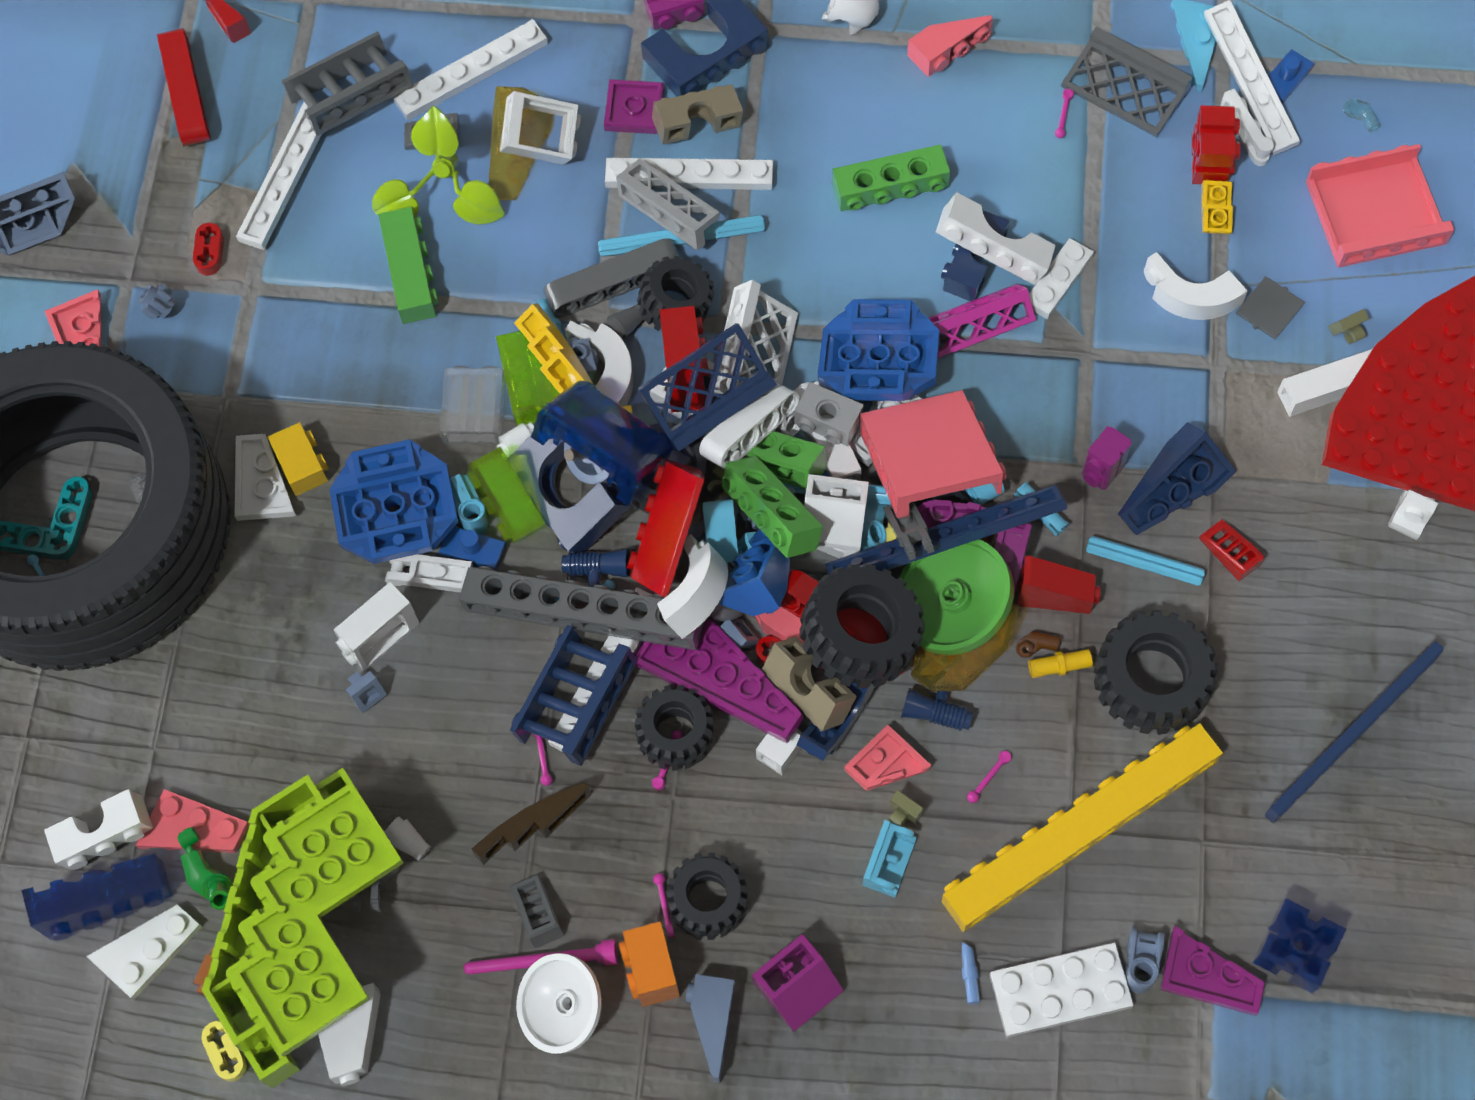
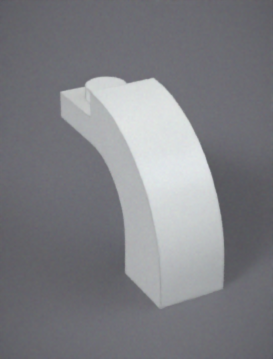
M1157 252L1147 258L1144 274L1147 281L1151 285L1156 286L1152 299L1170 313L1188 319L1208 320L1224 316L1240 307L1244 302L1247 290L1230 271L1207 283H1191L1177 276Z
M570 321L565 329L566 338L575 337L579 338V340L588 338L590 348H595L597 358L605 365L603 375L595 387L598 395L595 397L596 404L605 408L627 406L632 394L634 379L630 354L623 340L615 331L602 323L595 332L586 324L581 323L579 325Z
M1404 490L1390 518L1388 527L1417 540L1433 515L1438 503L1435 502V499L1422 496L1412 490Z
M692 534L686 537L684 548L690 560L689 570L685 579L672 593L657 603L664 621L682 639L699 627L712 613L724 593L728 579L726 561L709 543H706L704 540L699 543Z

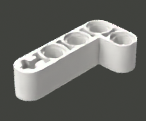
M776 382L777 386L709 432L700 444V454L725 469L726 463L740 460L773 430L793 437L800 429L794 424V411L800 401L799 394Z

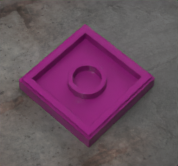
M609 79L604 131L658 134L652 120L654 102L663 98L664 82Z

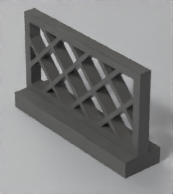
M1095 27L1090 35L1089 42L1064 78L1061 87L1071 89L1075 95L1157 138L1182 98L1189 92L1192 76ZM1091 50L1102 55L1103 63L1088 66L1087 56ZM1121 65L1126 68L1127 75L1112 79L1109 67ZM1105 68L1108 80L1093 83L1090 72ZM1087 74L1088 85L1078 87L1071 83L1074 76ZM1144 77L1150 81L1151 88L1136 91L1135 79ZM1129 81L1132 92L1117 96L1114 84ZM1106 86L1111 87L1113 97L1107 99L1097 97L1095 89ZM1169 90L1176 94L1173 101L1161 104L1157 92ZM1153 94L1156 105L1141 109L1138 97ZM1134 98L1137 110L1126 112L1121 109L1120 101ZM1158 111L1160 121L1157 126L1154 127L1145 122L1143 114Z

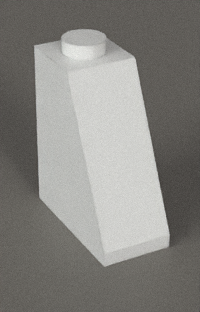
M374 983L362 986L370 1000L318 1034L329 1078L335 1084L340 1083L341 1086L351 1085L360 1081L359 1076L368 1073L380 1001V991Z

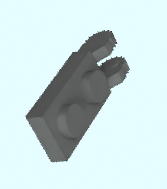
M914 502L909 503V516L897 518L892 505L883 507L885 516L900 546L904 547L909 561L916 558V551L912 544H916L920 540H922L923 548L927 554L934 552L928 528Z

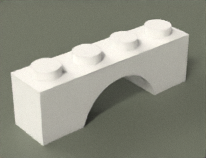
M958 192L955 193L943 208L936 229V233L1033 285L1049 270L1056 246L1032 232L1021 239H1010L998 234L985 220L982 205Z

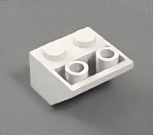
M808 474L804 507L823 526L818 546L860 551L869 482Z

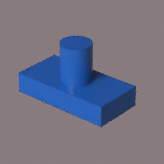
M1292 49L1268 75L1281 104L1287 100L1309 74L1314 65L1312 61Z
M454 527L444 538L439 553L442 557L472 561L475 567L487 566L497 572L507 546L504 541L477 534L473 530Z

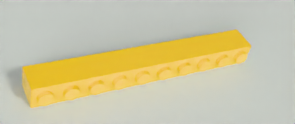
M1200 723L1192 729L1189 726L1182 728L1173 736L1175 738L1174 741L1168 745H1165L1164 742L1158 744L1150 750V757L1142 762L1139 759L1134 760L1123 769L1125 772L1117 779L1114 776H1110L1098 786L1099 791L1091 796L1088 792L1083 794L1073 802L1075 807L1066 813L1063 810H1059L1048 818L1049 824L1039 830L1037 826L1030 829L1021 837L1024 841L1014 847L1012 844L1006 845L996 853L998 858L989 864L986 861L979 863L971 869L970 873L972 875L961 881L958 878L949 883L944 888L945 893L942 896L941 902L962 932H966L1215 765L1223 752Z

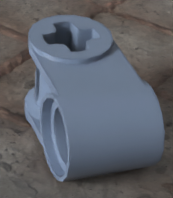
M1131 927L1127 944L1125 978L1128 988L1132 992L1137 994L1148 992L1157 980L1164 946V933L1158 932L1155 935L1140 932L1136 927ZM1134 970H1144L1149 976V981H1139L1134 975Z

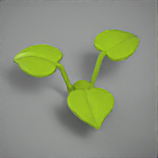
M435 105L416 122L411 132L412 143L421 154L426 156L435 154V159L429 173L411 191H409L407 184L400 179L388 180L377 189L372 199V209L376 215L412 207L414 217H416L419 211V203L413 195L433 175L439 178H449L452 176L455 193L459 195L453 203V208L461 219L472 224H488L499 220L505 214L498 195L487 183L480 180H472L465 183L462 190L460 189L458 181L459 171L455 169L459 161L455 153L459 145L458 136L449 119Z

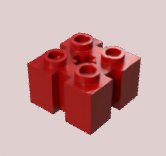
M1200 106L1197 124H1195L1191 136L1193 155L1192 184L1202 185L1203 180L1227 181L1229 175L1234 174L1235 160H1238L1240 156V142H1236L1235 136L1239 134L1240 119L1235 118V107Z

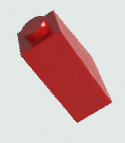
M1025 556L1020 575L1017 606L1090 614L1093 604L1099 603L1100 586H1095L1096 575L1033 556Z

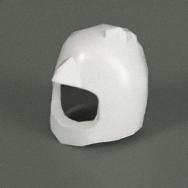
M830 0L827 12L823 13L821 20L829 23L836 19L849 22L850 35L856 34L860 29L868 27L875 16L878 15L879 0Z

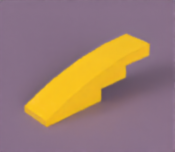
M534 303L514 324L530 342L527 347L543 365L540 368L542 373L577 414L598 395V392L573 349L541 306L538 303Z

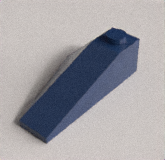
M1187 422L1164 445L1118 515L1135 535H1138L1167 519L1168 514L1175 510L1191 506V502L1203 495L1209 496L1215 493L1236 470L1205 431Z

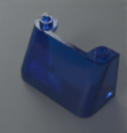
M581 380L576 381L546 403L537 414L531 438L541 445H544L549 439H554L553 444L558 447L564 441L609 473L607 482L611 485L615 482L619 488L616 498L627 506L631 504L655 476L658 465L663 466L665 460L669 459L672 452L670 440L666 435L655 431L597 390L592 383Z

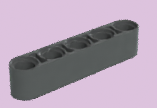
M664 238L556 279L545 286L544 294L553 314L556 317H565L640 288L648 267L652 266L653 262L656 260L661 262L662 257L668 256L670 259H673L674 256L679 255L672 240Z

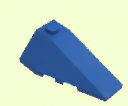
M760 529L749 540L751 548L743 554L737 555L733 560L735 567L728 574L726 588L718 603L753 617L762 613L770 614L780 608L787 591L790 558H786Z

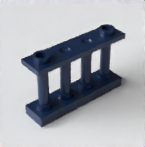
M567 625L563 633L556 639L555 648L520 712L514 716L510 731L523 744L527 742L531 733L563 745L562 752L570 762L582 766L638 659L628 646L618 644L615 651L611 654L581 644L582 639L573 626ZM576 654L605 665L606 668L600 679L594 680L567 670L566 668L573 655ZM561 680L592 692L586 705L581 707L552 696L559 681ZM545 707L578 719L574 728L568 734L537 721Z

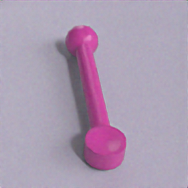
M1065 89L1062 94L1064 103L1059 127L1055 130V136L1059 139L1063 138L1066 134L1064 126L1069 101L1072 100L1074 95L1071 89Z
M675 730L672 732L671 737L672 739L683 738V733L680 730ZM669 765L666 766V769L661 768L658 777L652 780V786L656 790H662L665 787L664 777Z
M533 734L537 739L543 774L541 783L549 786L553 782V778L548 772L543 737Z
M1008 751L1000 752L998 762L977 788L967 794V799L970 803H976L979 800V794L1002 765L1010 762L1011 754Z
M657 873L654 875L653 881L658 886L668 938L674 937L664 889L666 879L662 873Z

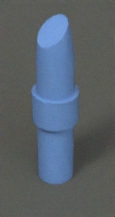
M962 942L963 981H965L967 1004H979L980 997L977 980L979 975L978 967L975 964L974 950Z

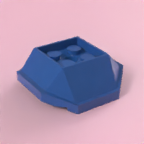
M853 299L845 307V311L836 316L823 329L817 375L818 382L828 390L852 400L911 401L919 393L936 385L940 342L939 330L920 312V309L912 300Z
M411 439L351 452L345 462V467L329 490L340 547L372 564L433 551L459 522L447 464L422 449L421 446ZM401 505L399 510L389 511L392 506Z

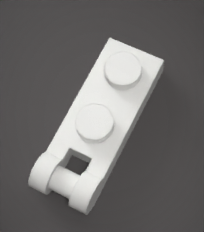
M1235 88L1225 92L1221 106L1235 107V118L1240 119L1239 134L1236 136L1255 165H1266L1274 147L1273 140L1263 136L1259 122L1252 118L1244 98L1239 97Z
M416 554L390 560L389 562L392 564L391 570L387 572L385 582L387 584L391 582L394 586L407 585L461 593L468 567L473 568L472 561ZM410 566L409 573L402 572L403 567Z

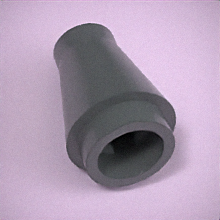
M636 304L633 307L608 316L607 321L603 324L615 331L622 340H625L641 321L646 318V315L641 316L639 312L641 305Z

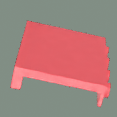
M1420 144L1412 146L1402 145L1384 152L1374 151L1368 155L1356 158L1350 156L1332 163L1321 162L1311 167L1306 179V185L1338 268L1447 245L1454 232L1451 220L1442 222L1417 159L1421 149Z
M963 390L860 413V435L897 518L909 516L910 502L992 483L997 494H1002V481L1006 480L1004 465L1002 462H997L994 445L991 441H987L982 421H977L972 401H967Z

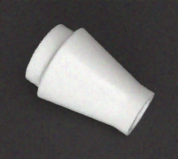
M398 816L384 832L393 847L414 857L418 861L431 848L408 819L403 820Z

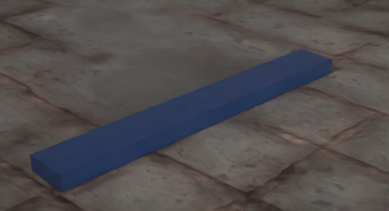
M1053 485L928 528L934 552L927 554L923 548L922 540H920L918 543L912 544L916 551V558L909 561L904 547H901L896 539L828 562L825 565L829 575L832 570L838 567H843L846 570L849 564H859L860 568H864L865 564L875 565L876 570L879 571L883 569L890 570L1066 510V502L1057 485Z
M1435 641L1269 808L1264 816L1271 823H1276L1438 659L1444 651V647Z

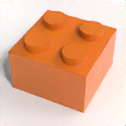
M661 921L622 931L625 941L619 942L625 967L632 968L633 973L626 975L633 1000L639 998L642 1007L679 998Z

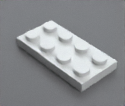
M1115 943L989 973L1006 1038L1126 1010L1134 1006Z

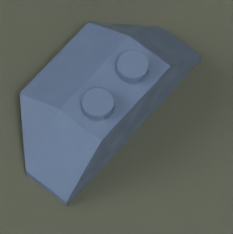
M64 172L0 196V253L10 255L62 235L75 201L74 194Z

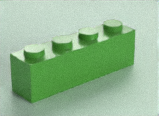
M412 207L378 214L397 308L402 323L407 324L436 317L434 306L439 305L436 289H430L429 282L434 281L430 264L425 265L424 258L429 257L425 240L420 241L419 234L424 233L420 216L414 217Z

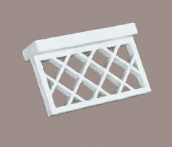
M750 280L734 287L724 331L735 323L740 324L763 366L771 362L775 371L774 381L782 385L798 313L761 292V285L754 280ZM757 300L763 304L766 315L760 317L756 308ZM776 313L787 317L784 329L781 328ZM767 317L774 330V333L769 336L762 322ZM752 324H755L761 338L754 342L750 333ZM736 333L726 340L724 351L738 354L741 341ZM775 336L781 347L777 355L770 341ZM760 343H763L769 357L762 361L756 347ZM723 355L719 372L733 374L736 357ZM742 359L739 376L749 377L751 375L750 371L756 367L753 365L748 368L745 359ZM718 376L714 391L716 393L728 391L732 378Z

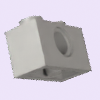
M809 382L794 411V424L807 433L815 432L824 436L827 441L839 445L841 443L849 446L860 424V413H863L864 404ZM824 414H831L834 416V418L827 420L822 418L821 416Z

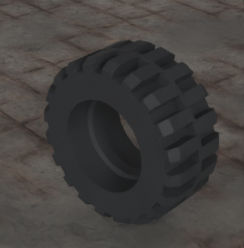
M849 564L846 570L843 567L832 570L831 574L825 575L819 581L817 587L814 588L801 615L800 638L805 640L803 644L805 653L807 655L812 654L813 656L811 660L813 665L817 669L822 667L826 671L824 675L831 680L833 677L841 680L840 684L849 687L851 683H855L857 688H868L870 683L873 684V687L885 685L887 680L893 681L899 677L920 647L923 640L922 634L925 631V621L921 619L924 615L921 604L915 603L918 597L912 589L908 591L905 587L907 583L900 577L896 579L891 576L892 572L886 569L882 571L876 570L875 565L865 564L864 568H860L859 564ZM843 609H860L870 613L882 624L887 641L870 644L854 639L840 625L837 612Z
M1152 610L1150 616H1146L1144 611L1134 613L1132 620L1125 617L1119 621L1117 628H1112L1102 643L1094 667V673L1096 674L1094 679L1095 690L1100 691L1099 700L1102 706L1109 705L1111 707L1108 714L1113 719L1121 717L1124 720L1123 726L1129 729L1135 725L1140 727V733L1149 734L1151 729H1157L1158 735L1167 734L1172 727L1175 731L1184 728L1187 722L1192 723L1199 716L1214 691L1217 682L1215 677L1218 673V663L1213 662L1216 656L1214 648L1211 645H1205L1208 637L1203 631L1197 633L1194 630L1196 624L1190 620H1187L1186 623L1178 620V614L1171 612L1169 617L1162 616V610ZM1151 650L1164 653L1171 657L1181 669L1184 679L1183 685L1178 691L1166 695L1146 692L1139 688L1130 678L1126 667L1128 659L1141 651Z

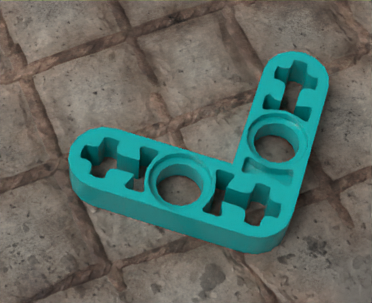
M72 477L64 483L50 528L0 521V535H5L7 531L12 537L17 538L16 542L14 538L4 537L3 541L0 540V550L24 555L34 554L38 557L57 560L70 558L76 551L93 495L91 486L82 477ZM81 487L83 492H78L75 497L72 491H77ZM75 512L77 514L73 523H62V518L66 513ZM30 535H40V541L37 545L33 547L25 545L26 539ZM64 540V541L67 543V545H66V546H61L60 549L58 550V549L55 547V545H56V544H61L62 541Z

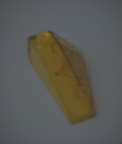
M496 86L492 120L489 185L495 190L499 200H517L535 160L533 158L500 152L506 98L513 91L538 96L524 87ZM523 108L519 144L541 149L546 137H549L552 131L554 114Z

